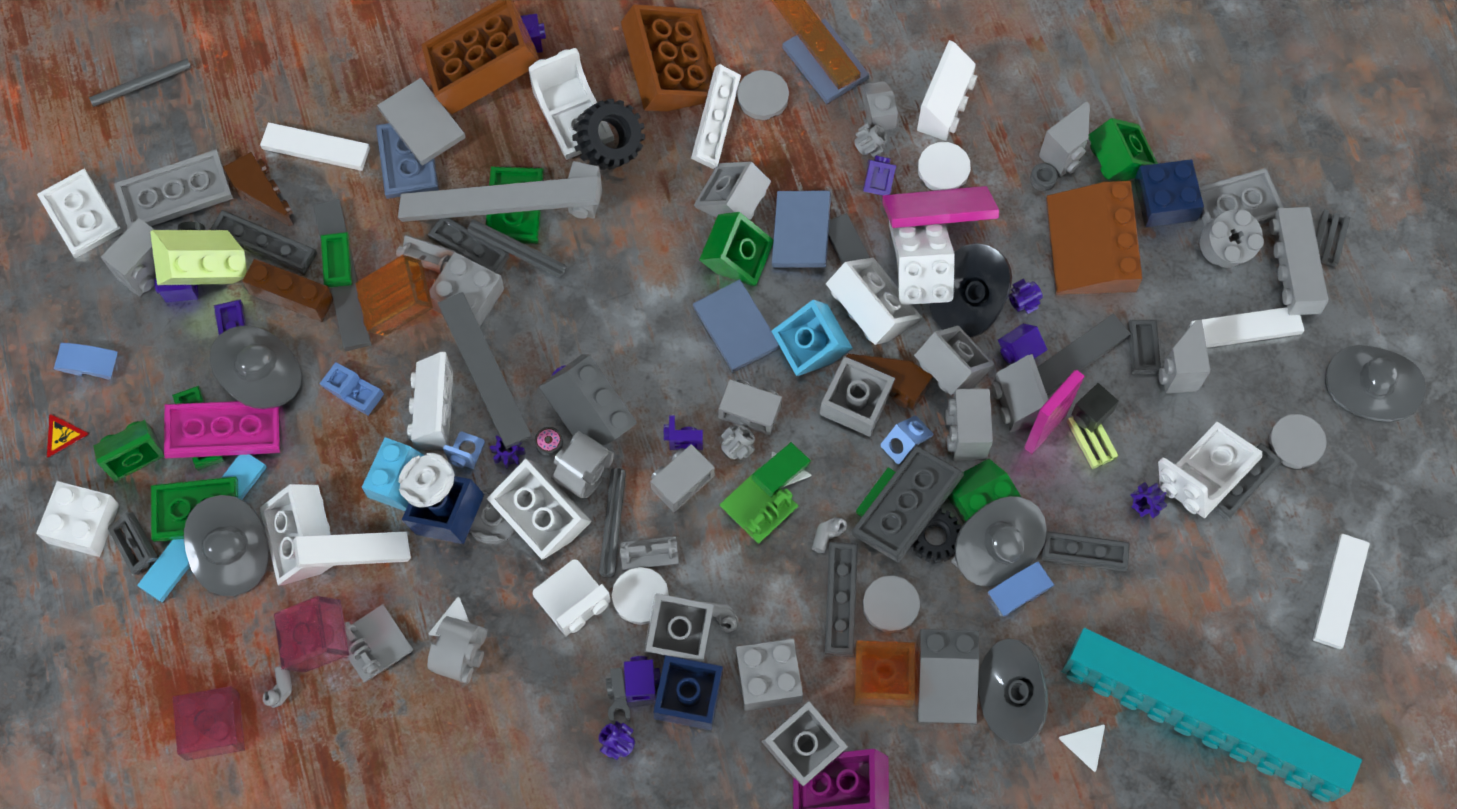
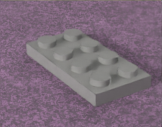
M217 149L114 183L127 228L138 218L149 226H153L234 199Z

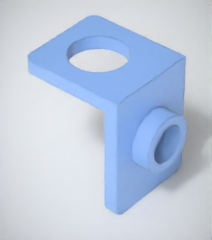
M913 416L896 424L881 443V447L897 464H900L916 445L930 439L934 434L917 416ZM893 438H898L903 443L902 453H897L893 450L891 445Z
M461 431L453 447L444 445L443 450L448 462L460 468L465 466L474 469L485 441L482 438ZM465 441H471L475 444V451L472 454L459 450L460 445Z

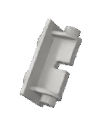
M405 235L403 247H398L396 256L400 257L401 261L441 273L455 251Z
M676 536L620 542L622 570L679 564Z

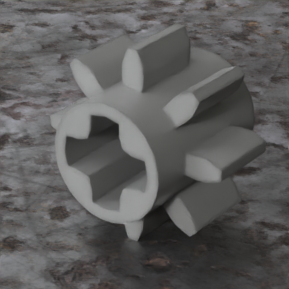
M869 123L860 127L859 131L855 133L857 138L854 140L857 150L862 155L871 153L873 158L875 155L882 153L886 147L885 142H887V135L882 127L875 125L871 128Z
M735 425L733 428L728 427L721 435L724 439L721 448L731 459L739 458L741 460L743 457L748 458L755 450L752 446L755 437L745 426L740 425L737 427Z

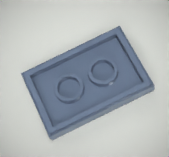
M825 18L782 43L783 50L826 104L869 79V73Z
M389 123L376 125L386 199L401 197V194L438 191L435 159L422 166Z
M777 191L772 254L773 268L826 267L831 205L830 191Z
M740 279L693 303L695 312L732 373L780 348L770 327Z

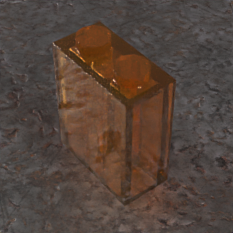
M401 255L355 283L364 317V325L368 332L387 336L433 309L422 262L419 259Z

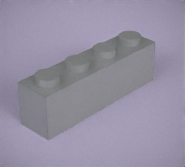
M1310 207L1278 208L1274 218L1270 220L1269 230L1270 234L1274 235L1275 238L1274 256L1279 260L1278 278L1279 281H1283L1284 286L1282 292L1283 304L1287 305L1289 315L1322 314L1329 300Z

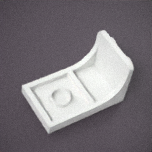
M576 48L563 50L556 56L546 60H538L529 67L533 94L566 160L582 154L580 150L576 152L574 148L578 144L577 141L572 140V135L577 133V131L573 130V126L579 122L576 119L584 110L597 103L584 75L579 52ZM601 121L598 127L601 141L604 144L614 141V135L608 123Z
M889 221V228L897 257L899 302L903 305L952 301L954 293V251L946 225L934 224L892 228Z
M1216 422L1178 463L1173 464L1164 457L1158 462L1160 489L1166 492V496L1169 498H1176L1183 503V506L1190 513H1197L1205 519L1262 458V451L1219 422Z

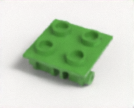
M751 475L719 506L759 544L799 505L791 499L793 495L786 488L784 490L780 489L770 497L751 479Z

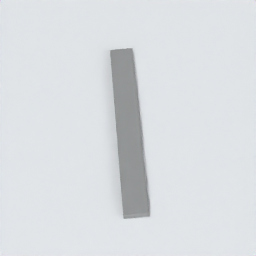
M598 176L405 193L401 194L398 219L406 222L599 205L601 179Z

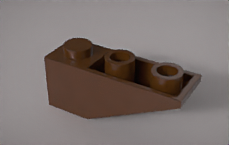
M252 152L223 166L229 180L243 201L289 227L293 225L289 217L293 212L286 200L280 201L277 195L281 192L274 179L268 181L265 176L269 171L262 159L256 160Z
M849 353L846 356L895 378L889 396L902 408L908 407L913 411L931 386L933 375L911 361Z

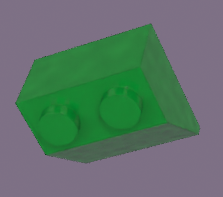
M1110 118L1088 135L1091 143L1090 149L1098 157L1101 164V172L1108 180L1128 181L1136 177L1140 166L1158 164L1139 124Z
M740 212L718 214L699 261L718 275L735 281L740 279L744 284L756 286L773 246L774 239Z
M145 419L141 422H133L125 430L117 434L107 435L99 443L93 445L98 465L114 482L165 457L153 429Z
M987 459L963 472L964 476L950 493L948 499L964 524L975 512L991 501L1008 496L1021 497L1008 474L992 460Z

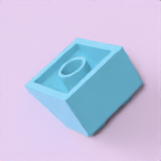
M816 300L810 301L772 330L775 339L796 376L831 365L853 349L828 304Z
M385 437L362 485L367 498L406 511L409 502L400 494L399 475L412 458L418 455L420 457L425 455L411 446Z

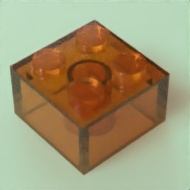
M856 640L854 647L853 706L912 708L915 701V642Z

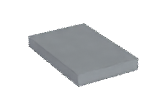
M421 78L377 105L378 110L422 166L466 138L465 133Z
M1267 168L1199 186L1204 204L1200 214L1204 226L1209 220L1228 210H1247L1259 224L1270 222L1274 218L1278 208H1284Z

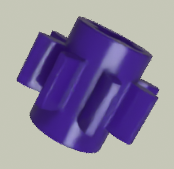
M1023 278L1012 284V293L1008 297L1016 311L1025 310L1027 314H1030L1039 308L1038 305L1041 304L1039 300L1043 298L1039 286L1034 281L1026 283Z
M496 435V446H490L491 453L496 454L493 457L494 463L497 464L501 461L506 469L514 463L520 465L519 456L526 454L525 448L519 447L522 443L508 448V450H513L509 453L508 451H503L505 446L502 439Z
M1146 482L1138 486V490L1131 493L1130 496L1134 498L1131 507L1140 513V517L1149 513L1152 518H1155L1160 514V510L1167 507V504L1164 502L1167 493L1158 487V483L1148 487Z
M618 721L614 725L611 723L607 724L599 734V742L603 744L600 752L618 760L619 756L626 757L631 753L635 745V739L630 736L634 730L625 723L621 724Z

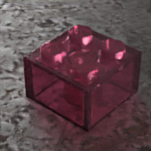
M315 596L274 614L282 670L308 672L349 655L341 600Z
M232 686L173 696L177 755L189 761L245 751L240 694Z

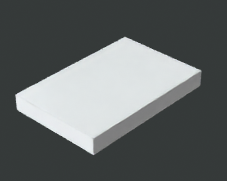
M85 168L37 194L75 259L123 233Z

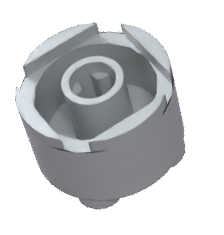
M1228 210L1212 218L1205 224L1200 237V248L1204 257L1210 263L1223 268L1236 267L1251 260L1264 244L1261 226L1247 210ZM1231 236L1233 238V241L1230 242L1228 237Z
M578 431L573 436L568 449H561L556 455L554 464L557 467L552 473L551 479L581 499L583 497L588 498L604 479L601 476L604 467L609 470L613 462L614 453L586 434Z
M446 616L437 629L436 635H439L436 645H431L427 662L428 670L468 684L473 674V667L479 668L482 663L484 651L480 650L486 639L487 628Z

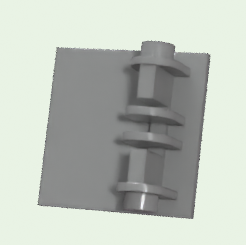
M383 604L353 624L349 622L343 623L339 627L341 632L334 636L364 683L414 651Z

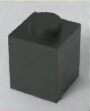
M1097 383L1075 404L1071 415L1080 427L1087 428L1092 433L1115 411L1119 400L1101 384Z

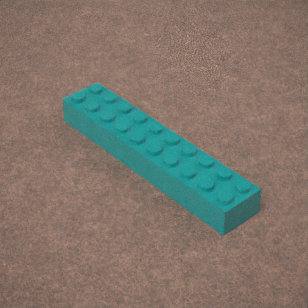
M1083 628L1074 641L1061 672L1067 674L1066 677L1070 681L1077 684L1084 682L1094 687L1093 691L1104 697L1111 695L1121 700L1120 704L1132 710L1138 708L1148 713L1147 716L1153 721L1159 723L1165 721L1175 726L1174 729L1183 735L1191 736L1192 734L1201 738V742L1204 745L1213 749L1221 748L1230 752L1229 756L1237 761H1249L1257 765V770L1271 776L1276 774L1284 778V782L1287 785L1297 789L1303 787L1313 792L1312 796L1323 802H1333L1350 792L1362 759L1086 628Z

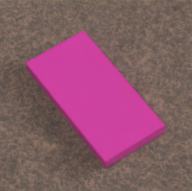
M987 186L882 195V204L892 228L999 218V208Z
M1074 370L1041 407L1025 444V449L1029 453L1033 454L1067 416L1085 377L1078 370Z
M238 401L165 404V458L280 453L279 406L257 409L245 406Z

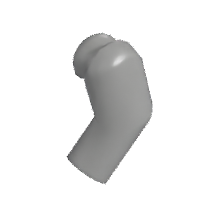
M835 517L819 524L812 550L825 553L828 540L844 533L847 529V522L843 518Z
M703 601L704 603L714 604L712 617L716 618L722 630L730 633L737 629L738 618L729 605Z
M289 666L275 668L277 684L272 690L263 694V703L272 708L279 707L292 693Z

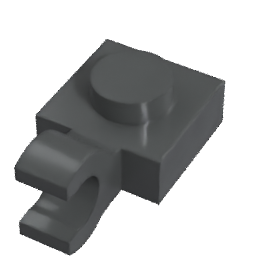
M622 667L610 669L611 678H606L608 696L614 695V703L608 710L609 720L611 723L615 722L614 713L617 710H623L626 720H630L631 712L627 705Z

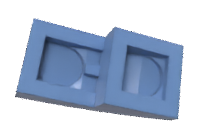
M61 343L54 370L82 376V373L110 380L118 352L88 345Z
M335 362L319 383L330 393L369 416L384 395L381 389L361 379L355 372Z
M1038 561L1005 580L988 593L1003 616H1007L1028 601H1033L1055 585Z

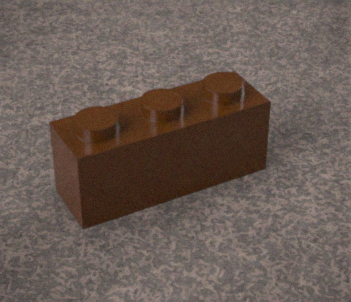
M255 258L242 280L250 295L323 322L333 302L328 286Z

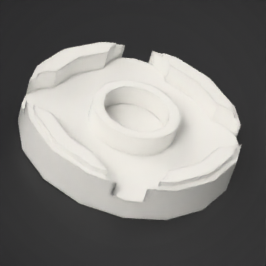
M937 142L928 146L921 153L918 161V175L925 185L933 191L957 189L967 182L971 170L970 159L967 153L958 145L950 142Z
M433 452L426 453L427 455L422 457L418 455L412 458L402 469L398 481L400 483L399 491L411 505L429 507L440 502L449 493L454 482V471L451 464L442 455Z
M642 567L629 569L619 576L613 586L612 599L614 609L626 621L638 625L648 624L655 594L669 596L667 583L660 574L652 569Z

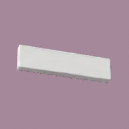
M720 64L715 67L691 156V159L712 169L718 167L741 78L740 74Z
M269 122L260 144L263 150L363 171L370 150V146L367 143Z
M1287 307L1202 319L1207 348L1299 335L1304 332L1301 316L1289 315Z
M407 532L295 537L293 540L297 568L408 562L411 559Z
M1345 534L1339 536L1313 641L1340 650L1344 647L1369 542Z

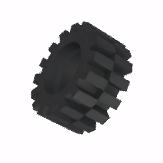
M941 508L938 509L911 546L913 552L915 550L918 552L917 556L920 559L923 556L926 558L925 561L929 563L930 560L940 563L942 559L945 562L949 560L950 556L953 557L955 555L956 538L961 529V524H957L958 519L956 516L952 518L950 516L951 512L947 510L946 513H942ZM932 526L941 527L945 531L947 539L941 545H932L926 540L925 531Z

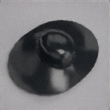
M976 243L962 246L954 252L953 300L950 302L930 303L932 317L940 329L944 330L959 326L970 338H974L990 328L1001 313L1011 290L1012 271L1006 257L989 245Z

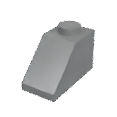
M886 81L860 85L867 122L871 128L879 125L884 131L896 129L897 107L893 91Z

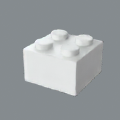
M57 481L36 534L48 544L100 557L110 533L108 528L113 524L120 504L109 494Z

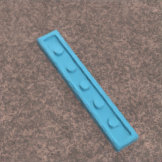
M250 454L239 455L221 478L236 477L238 479V498L242 500L266 470L267 466ZM184 539L172 540L137 585L161 603L190 568Z

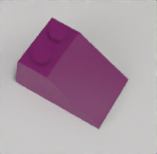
M876 749L846 751L840 753L804 786L793 777V809H889L888 756Z

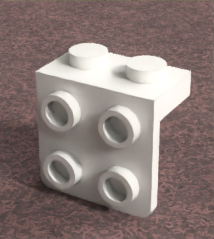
M578 560L570 561L533 590V596L565 637L571 632L579 631L589 618L594 614L602 613L609 606L608 603L611 602L606 588L602 584L599 586Z

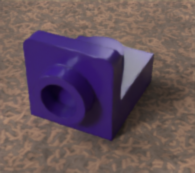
M875 155V160L868 159L863 192L890 195L896 165L890 164L891 158Z
M669 415V424H664V441H669L670 450L686 449L691 444L697 450H703V430H697L695 427H683L681 430H675V415Z

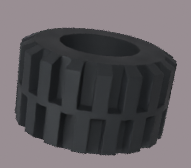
M614 99L599 101L584 110L576 119L579 122L573 126V130L577 131V133L572 135V140L577 141L578 144L574 147L576 152L580 150L582 153L580 158L583 161L588 159L590 165H598L600 170L607 168L612 170L634 159L638 155L637 152L642 150L643 145L640 142L645 140V134L641 133V130L645 129L644 123L639 124L638 119L641 118L639 113L634 114L632 112L634 108L630 104L625 107L624 101L618 100L614 103ZM601 121L610 123L617 130L619 143L616 149L606 146L601 141L598 133Z

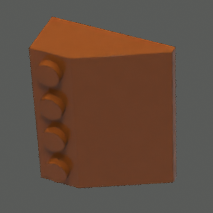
M497 0L421 44L434 95L451 115L529 71V67L539 60L535 46L513 0Z
M633 4L622 19L621 26L644 110L672 111L705 104L713 72L717 65L701 9Z
M1131 181L1101 182L1047 195L1046 202L1056 295L1137 292L1142 281V270Z

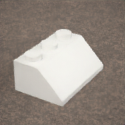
M950 40L921 105L917 131L944 141L947 140L950 132L955 133L960 120L956 116L959 111L964 112L969 98L965 95L968 89L973 90L978 77L974 75L976 64Z
M874 257L845 262L826 283L831 290L832 296L841 302L847 310L848 316L857 322L864 331L865 337L874 345L891 341L923 318L912 304L903 305L899 302V288Z
M439 352L416 362V372L411 373V387L415 388L414 398L410 397L409 412L413 414V422L408 424L407 436L408 440L412 441L416 450H443L444 445L449 446L453 370L446 352Z
M525 459L487 498L494 508L543 560L572 542L592 522L559 485L551 479L547 472L537 462Z
M290 484L260 507L278 586L323 574L332 567L297 568L293 542L295 537L331 535L318 485Z

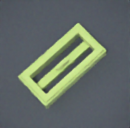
M1074 417L1068 418L1067 423L1092 469L1118 458V454L1102 424L1095 431L1108 456H1106L1094 432L1091 433L1087 428H1084L1100 458L1096 460Z

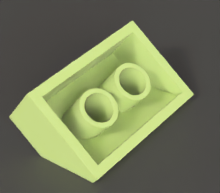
M228 230L150 231L157 285L234 284L244 279L247 273L244 250Z

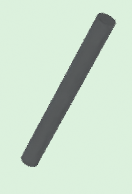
M186 58L91 96L89 99L93 107L192 67Z

